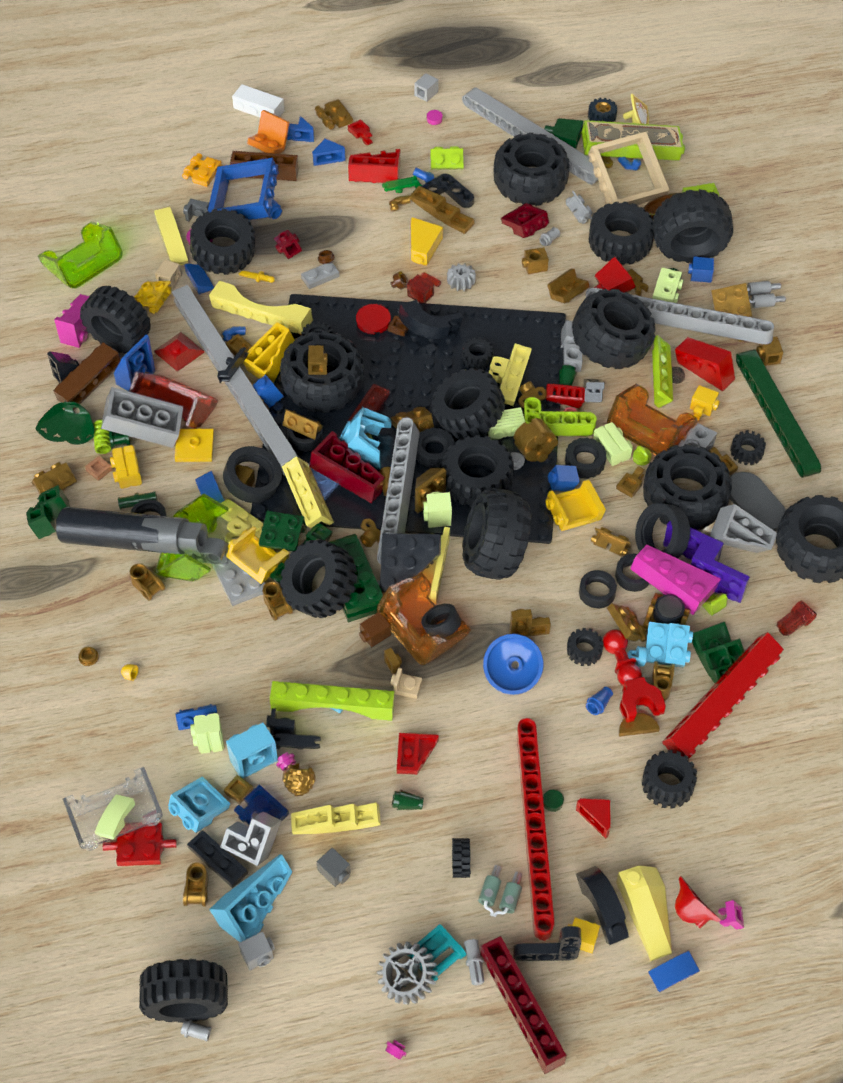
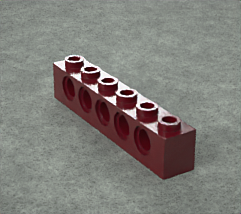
M499 936L481 945L480 956L544 1074L564 1065L567 1055L502 937Z

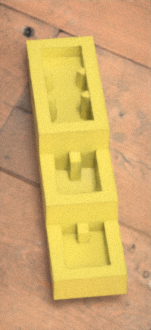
M171 208L154 210L170 261L180 265L188 264L186 251Z
M377 802L358 807L354 803L335 808L332 805L291 813L292 833H332L381 825L379 805Z

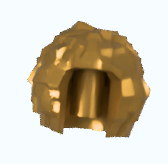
M299 763L288 765L282 777L285 788L297 797L307 794L313 788L316 778L312 767L309 766L307 770L300 769Z

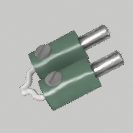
M494 865L492 874L486 876L478 902L490 911V916L496 917L498 914H512L515 912L522 891V887L519 885L522 876L520 872L519 874L515 872L512 882L506 884L499 905V909L502 911H496L495 913L490 907L494 905L501 885V880L498 878L501 866Z

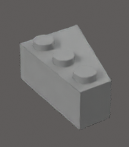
M736 504L720 508L710 537L723 542V545L755 553L772 550L777 536V532Z

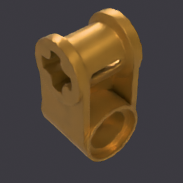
M135 564L130 568L133 586L148 601L152 600V596L160 590H165L163 582L145 565Z
M267 582L263 586V599L272 619L276 621L278 617L285 614H293L292 608L286 602L285 597H283L278 583Z
M654 661L652 685L661 691L665 701L670 696L675 664L665 665Z
M196 862L187 868L183 904L184 906L202 904L203 907H206L208 900V874L205 866ZM195 873L203 874L200 878H193Z

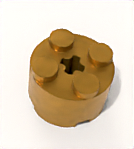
M534 418L531 419V423L526 424L525 422L516 430L514 443L528 461L544 462L554 447L558 445V440L542 419Z

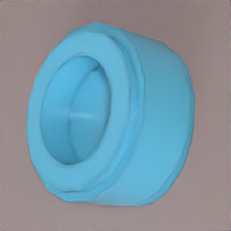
M638 646L636 650L627 652L629 659L636 658V665L639 667L645 666L647 659V649L645 647Z

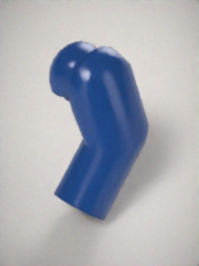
M417 167L412 174L424 180L425 183L434 179L432 172L423 171Z
M237 326L224 330L222 332L223 341H229L232 335H246V327Z

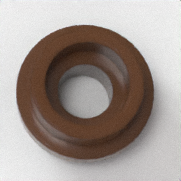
M330 250L321 251L318 262L322 264L330 263L335 259V256Z

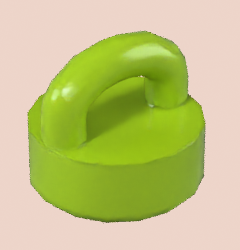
M641 445L637 446L633 452V461L640 466L650 463L652 457L650 450Z

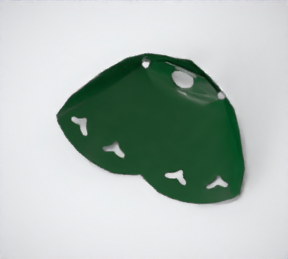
M74 401L61 402L51 407L38 421L35 428L42 437L53 442L67 441L73 445H80L94 437V425L90 412ZM74 407L78 408V409L80 410V412H79V413H75V412L73 411V408H74Z

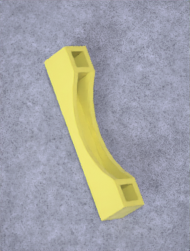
M219 281L209 294L211 305L216 309L272 326L279 322L293 333L301 334L303 328H306V325H310L313 321L311 308L298 304L287 306L257 304L243 297L234 285Z

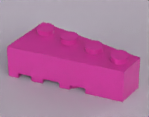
M646 545L636 555L630 568L663 594L679 597L683 601L685 609L690 610L692 615L715 592L721 578L649 545Z

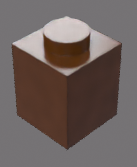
M378 612L360 623L359 636L364 643L367 642L372 648L391 636V625Z

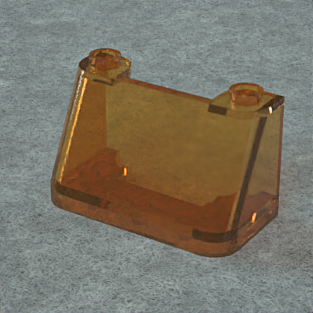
M636 383L616 396L607 418V424L613 422L617 428H621L623 437L649 449L654 455H658L663 450L667 451L671 446L679 445L690 428L694 427L697 417L687 412L680 414L677 420L668 417L647 405L649 399L648 391Z
M423 573L389 586L377 607V612H380L391 625L392 633L421 665L428 664L467 637L471 631L469 626L461 620L458 630L443 639L439 635L432 637L425 632L421 624L422 617L436 605L428 597L431 593V583Z

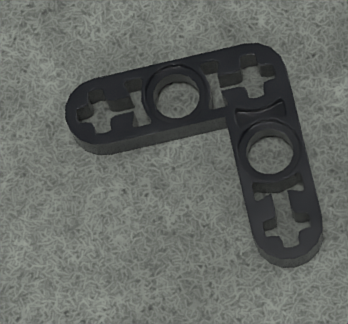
M441 174L421 186L427 190L431 187L437 188V190L432 192L439 195L445 192L463 208H470L474 204V195L450 174ZM458 189V190H460V191H459V192H453L452 190Z
M577 926L563 927L560 930L558 943L516 944L513 946V957L518 961L575 960L579 956L582 941L581 928Z

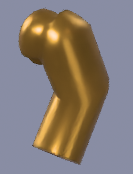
M410 195L398 196L389 202L390 210L397 211L399 205L410 204Z

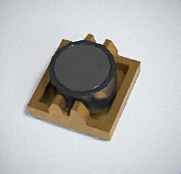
M655 592L643 627L648 629L649 622L686 625L690 616V610L685 609L684 603L679 597L669 594L662 595Z

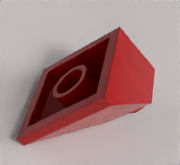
M180 332L155 349L154 353L178 372L201 356L204 350Z

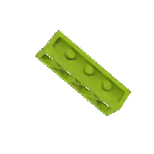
M657 335L654 339V349H652L654 405L660 408L673 401L671 346Z

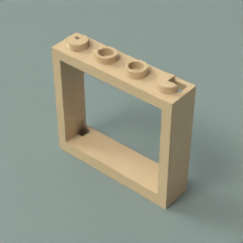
M647 132L591 147L588 153L590 157L589 162L594 167V175L596 178L598 177L599 187L605 195L606 204H613V202L618 201L623 203L624 201L628 202V204L634 203L639 205L667 195L669 192V187ZM638 144L655 189L617 199L600 153Z

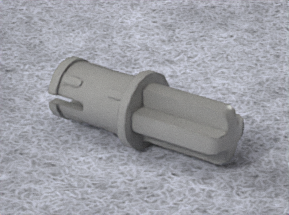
M470 939L464 942L467 954L466 965L469 966L472 985H482L484 982L483 959L480 956L479 942L476 939Z

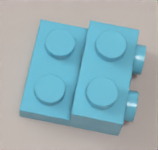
M649 622L646 640V662L654 663V661H658V664H675L676 667L684 668L685 662L689 663L691 651L687 650V645L692 643L693 631H689L690 626Z
M202 776L171 794L168 808L173 816L178 815L182 819V823L187 830L192 829L197 833L212 824L214 817L228 810L230 803Z

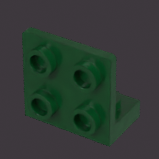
M267 511L258 543L259 546L296 551L300 534L305 533L307 528L304 516Z

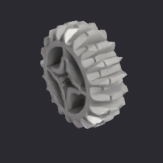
M406 942L404 946L401 943H397V950L390 947L391 955L384 953L383 957L386 961L379 962L383 970L377 971L378 975L383 976V978L378 980V983L385 984L381 989L382 992H388L387 997L389 999L395 997L396 1003H400L403 1000L405 1005H409L410 999L413 1003H418V996L423 1000L426 999L424 991L432 992V989L428 986L429 984H436V981L431 978L438 975V972L432 970V968L437 966L436 962H430L433 955L430 953L426 954L427 949L425 947L420 948V945L414 943L413 946L410 942ZM415 955L412 960L409 959L404 964L398 961L403 956ZM420 962L423 968L422 979L418 975V969L421 966ZM393 968H394V969L396 970V972H397V976H396L394 982H393V979H392V971H393ZM401 968L408 969L413 978L406 977L405 971ZM410 982L417 985L410 991H400L403 986L406 987Z

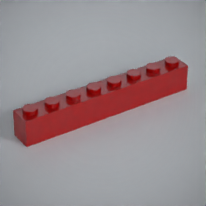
M769 632L758 636L666 736L662 743L668 750H673L675 754L677 751L681 752L683 757L685 755L689 758L696 753L695 748L698 745H702L709 738L708 733L716 730L721 725L720 720L723 717L729 716L733 712L732 707L735 704H739L745 698V692L752 690L757 685L756 680L769 672L768 667L779 661L781 658L779 655L784 649Z

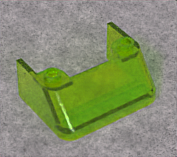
M202 494L179 509L173 517L187 518L192 523L205 524L209 534L215 531L217 518L228 512L229 508L208 495ZM160 553L155 573L166 578L193 582L210 572L211 568L187 554Z

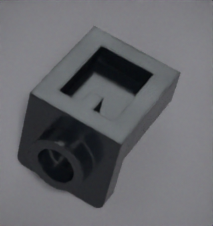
M272 708L271 715H267L266 727L270 728V734L272 736L276 734L296 735L295 720L285 717L277 719L276 708Z

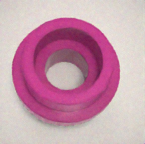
M286 752L277 759L279 762L276 766L285 771L288 765H294L296 763L294 753L288 754Z
M393 1040L392 1043L387 1041L386 1052L399 1060L402 1059L403 1055H407L404 1052V1045L396 1040Z

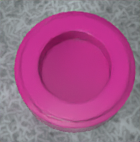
M438 110L429 111L427 113V122L431 125L440 124L442 122V113Z

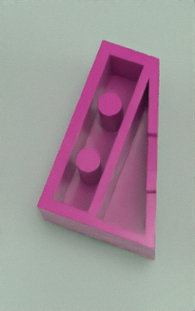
M80 294L70 303L71 307L68 310L64 309L62 311L63 315L54 319L60 343L80 348L82 343L86 341L88 332L82 324L80 309L90 296Z

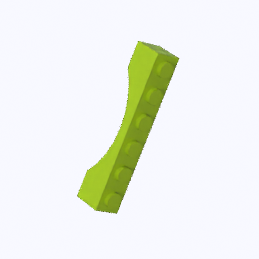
M272 681L270 693L271 710L276 708V711L294 712L307 708H336L352 711L371 719L393 721L394 691Z

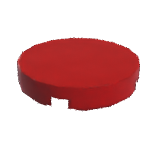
M369 304L358 310L356 323L358 328L364 333H382L388 329L391 317L388 309L384 306Z

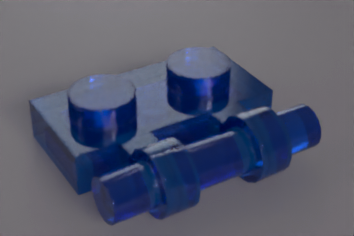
M260 784L244 798L245 803L248 804L245 809L240 805L234 809V812L239 815L238 818L249 825L252 818H254L251 816L254 812L258 814L265 812L281 820V822L289 815V810Z

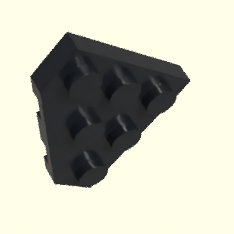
M382 533L381 592L401 593L413 579H416L433 560H436L441 555V535Z

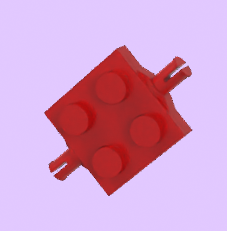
M162 822L125 824V827L119 832L116 842H103V851L116 850L117 866L161 864V854L164 848H177V839L163 838Z

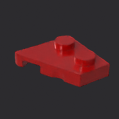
M399 733L397 774L418 775L438 743L439 735Z

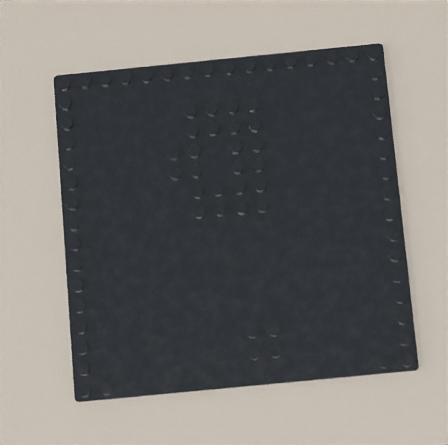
M291 294L288 305L298 304L311 308L312 322L317 324V321H320V324L324 322L326 326H331L333 334L343 335L345 340L349 339L354 343L363 358V386L361 391L358 392L357 397L350 404L346 403L344 408L340 410L334 409L328 413H323V411L311 412L306 407L301 408L286 395L281 382L280 371L274 381V385L284 397L271 406L269 412L287 440L288 428L283 426L286 409L296 411L297 414L302 416H310L317 419L323 425L322 441L332 431L340 439V435L347 422L352 421L353 417L363 407L385 415L389 419L396 416L397 413H407L413 411L414 408L425 407L432 414L434 428L442 429L432 412V398L434 392H437V387L443 383L445 378L451 377V374L455 372L459 373L460 370H469L471 368H467L466 364L462 362V346L464 342L467 343L468 339L472 340L474 337L476 339L481 337V340L485 338L487 342H491V346L493 345V357L497 356L509 360L515 344L532 348L520 387L531 381L535 389L543 387L546 390L547 384L559 385V370L563 366L561 330L565 324L566 315L556 312L419 303L423 311L432 316L443 317L460 312L463 317L460 329L450 331L447 338L429 339L421 337L409 329L403 337L389 332L388 329L382 333L368 334L358 328L356 314L363 306L369 304L384 306L388 309L392 321L394 316H398L401 303L405 302ZM291 332L294 340L302 336L301 334ZM473 352V353H471L472 355H475V356H481V355H483V353H481V352ZM327 366V373L334 371L336 368ZM490 366L486 367L484 371L489 373ZM518 390L514 406L505 404L504 410L521 407L519 405V398L522 396L520 390ZM477 398L467 401L460 407V409H464L472 405L477 400ZM546 398L540 401L541 411L560 412L559 403L548 401ZM393 425L391 428H381L378 436L371 434L373 440L380 442L377 449L380 451L381 468L391 467L397 431ZM485 432L482 433L480 437H483V438H485V436L489 437V436H488V432H487V433H485ZM294 433L299 439H310V437L301 433ZM514 436L496 439L500 442V445H504L508 449V452L521 453L514 443ZM433 442L427 444L425 449L430 454H439L443 451L444 447L440 443ZM263 444L262 449H265L266 451H268V450L266 449V447L264 446V444ZM558 445L554 447L544 462L528 461L524 457V465L518 470H513V482L510 491L520 494V497L526 499L530 506L531 531L528 539L530 543L550 544L552 542L553 515L547 509L545 500L549 491H552L551 485L548 482V475L557 465ZM293 448L298 458L308 464L310 463L312 451L303 452ZM416 460L405 533L443 535L444 527H449L450 536L464 537L467 517L472 508L469 507L470 505L466 504L464 506L459 504L458 500L454 501L450 498L452 508L451 526L428 528V521H424L423 510L419 513L415 511L416 480L430 469L419 464L418 460ZM261 465L258 468L255 488L263 487L269 483V475ZM481 465L469 466L462 470L464 474L474 478H483L493 473L492 470ZM283 474L275 494L270 499L260 503H252L250 514L261 522H264L267 511L302 516L288 480ZM339 485L324 500L334 523L328 525L321 521L319 522L325 527L361 529L362 521L364 519H371L374 521L376 528L381 531L386 502L383 489L382 493L370 503Z

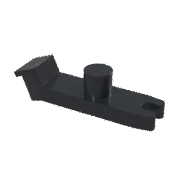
M242 347L234 358L228 357L226 359L227 368L218 371L219 383L230 382L232 376L248 356L247 348Z
M276 734L273 736L276 749L281 747L297 748L298 750L320 748V744L315 743L321 741L319 736Z

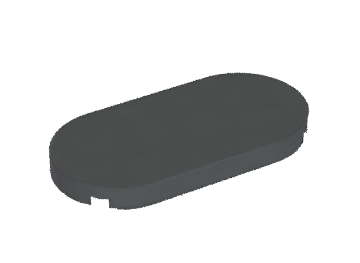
M738 472L731 475L732 490L730 500L776 532L780 520L786 511L785 507L758 476L749 472Z

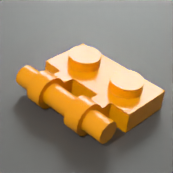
M197 153L190 160V164L185 167L182 177L188 179L190 176L193 183L208 187L216 175L217 168L222 166V162L210 157H206L203 161L201 160L202 154Z

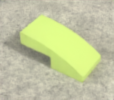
M116 794L103 812L95 834L114 840L125 827L124 818L135 806L134 799Z

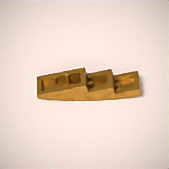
M418 186L409 196L414 203L427 213L463 234H466L475 224L473 218L460 213V208L447 203L445 197L421 186Z

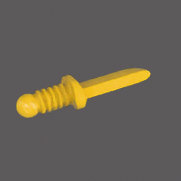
M240 271L238 274L255 279L256 282L266 281L273 283L275 281L273 276L265 275L263 271L259 273Z

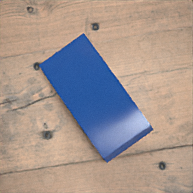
M212 471L195 479L207 509L225 501Z
M687 951L648 971L657 990L662 992L700 972V969L690 951Z

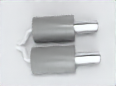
M770 281L748 283V295H753L751 300L749 299L752 307H772L777 302H785V296L775 297L773 293L770 294L771 290L781 289V283L770 284Z

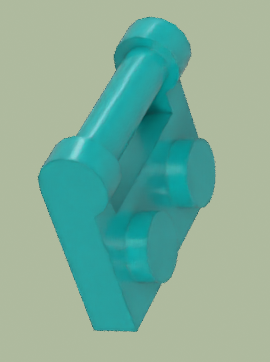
M441 924L417 943L420 945V948L425 947L427 949L426 954L430 953L433 955L430 962H433L449 947L453 950L448 957L432 969L438 972L437 976H432L431 978L435 981L453 963L467 955L465 950ZM407 955V956L412 960V958H413L415 955ZM420 962L419 964L421 966L419 967V969L423 972L422 964Z

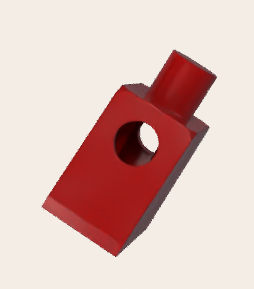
M615 257L595 274L598 285L594 288L616 289L625 293L636 287L632 277Z

